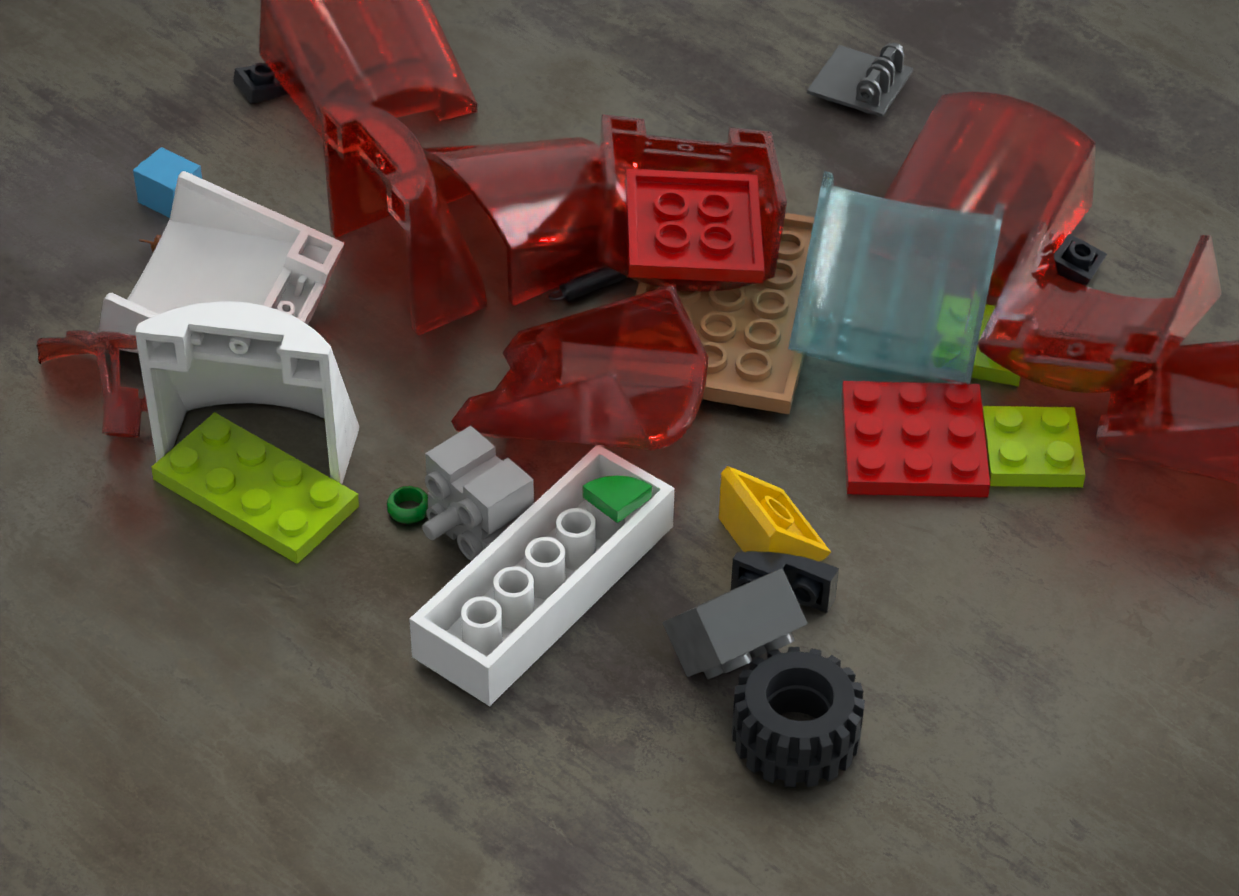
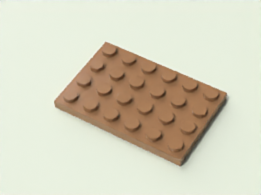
M760 209L765 269L762 283L641 278L610 370V383L790 414L837 235L838 221Z

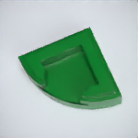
M606 476L583 485V498L613 521L619 523L652 498V486L633 477Z

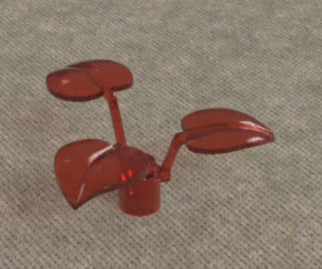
M88 330L66 331V337H46L37 340L36 347L39 364L65 356L95 355L97 357L104 398L102 434L124 438L140 437L142 412L148 413L146 396L144 395L143 399L138 398V389L120 387L119 349L138 350L135 335L115 331L96 333ZM105 354H110L111 386L109 381Z

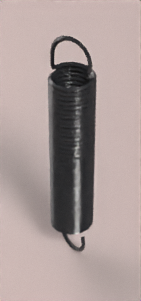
M626 258L560 284L559 290L549 294L548 298L551 300L565 298L567 301L630 278L628 277V259ZM562 289V293H563V296H562V297H559V298H551V297H550L552 294H555V293L559 292V291Z

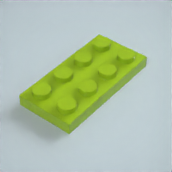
M215 412L151 467L153 480L296 564L302 561L359 507V497L355 491Z

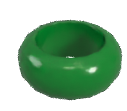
M402 486L395 489L389 495L386 503L387 511L399 523H417L427 516L428 495L419 487ZM404 501H415L420 504L412 509H404L397 506Z

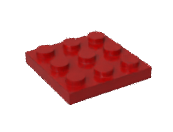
M626 169L625 199L628 277L746 283L763 282L765 269L757 175Z
M843 381L841 395L847 494L988 498L990 477L980 384Z

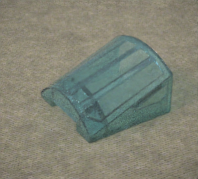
M824 171L788 349L818 359L876 372L938 382L970 384L1005 204L996 203L993 215L915 205L835 186L833 174Z

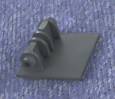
M898 43L884 45L880 51V57L839 45L808 88L807 94L883 117L912 74L913 68L904 65V50Z

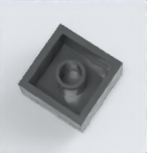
M783 568L662 622L686 676L689 677L704 671L707 680L722 673L735 670L752 662V659L794 642L795 638L792 631L808 624Z

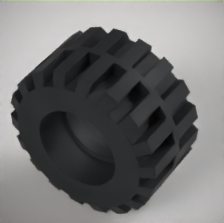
M788 647V652L781 653L778 649L767 652L766 660L757 657L750 662V670L744 669L739 676L738 685L735 687L732 741L736 742L735 751L740 759L747 758L746 767L753 773L760 770L764 772V780L774 783L776 779L784 780V786L795 788L796 782H805L807 787L817 786L820 778H824L829 782L838 777V769L846 771L852 764V758L857 755L865 704L862 685L859 682H855L856 674L850 667L840 668V659L833 655L828 658L822 657L821 650L811 648L810 652H800V647ZM799 712L816 719L794 721L784 718L780 714Z

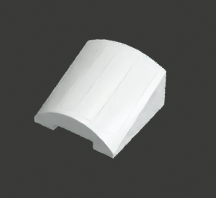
M182 171L177 179L170 220L128 299L108 293L103 300L96 345L138 353L135 335L138 323L166 311L207 302H244L262 305L290 314L308 325L328 285L345 243L188 172Z
M244 302L192 304L163 312L138 323L135 335L156 462L174 447L187 411L222 404H270L302 410L325 419L330 478L340 484L343 483L360 427L332 348L313 328L285 312Z

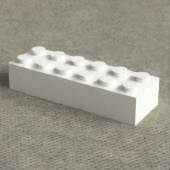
M597 444L410 618L412 657L483 703L491 706L673 527L675 488ZM628 476L650 484L652 486V498L619 523H616L583 498V485L601 477Z

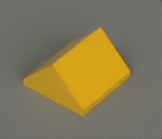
M729 466L721 472L719 520L743 552L784 553L816 561H822L828 557L831 551L782 488Z

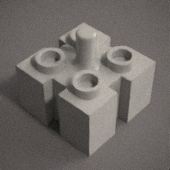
M471 425L425 453V484L429 491L427 509L429 520L423 524V532L430 540H435L444 533L452 540L457 538L460 550L471 561L534 504V479L509 458L502 461L497 457L495 446Z

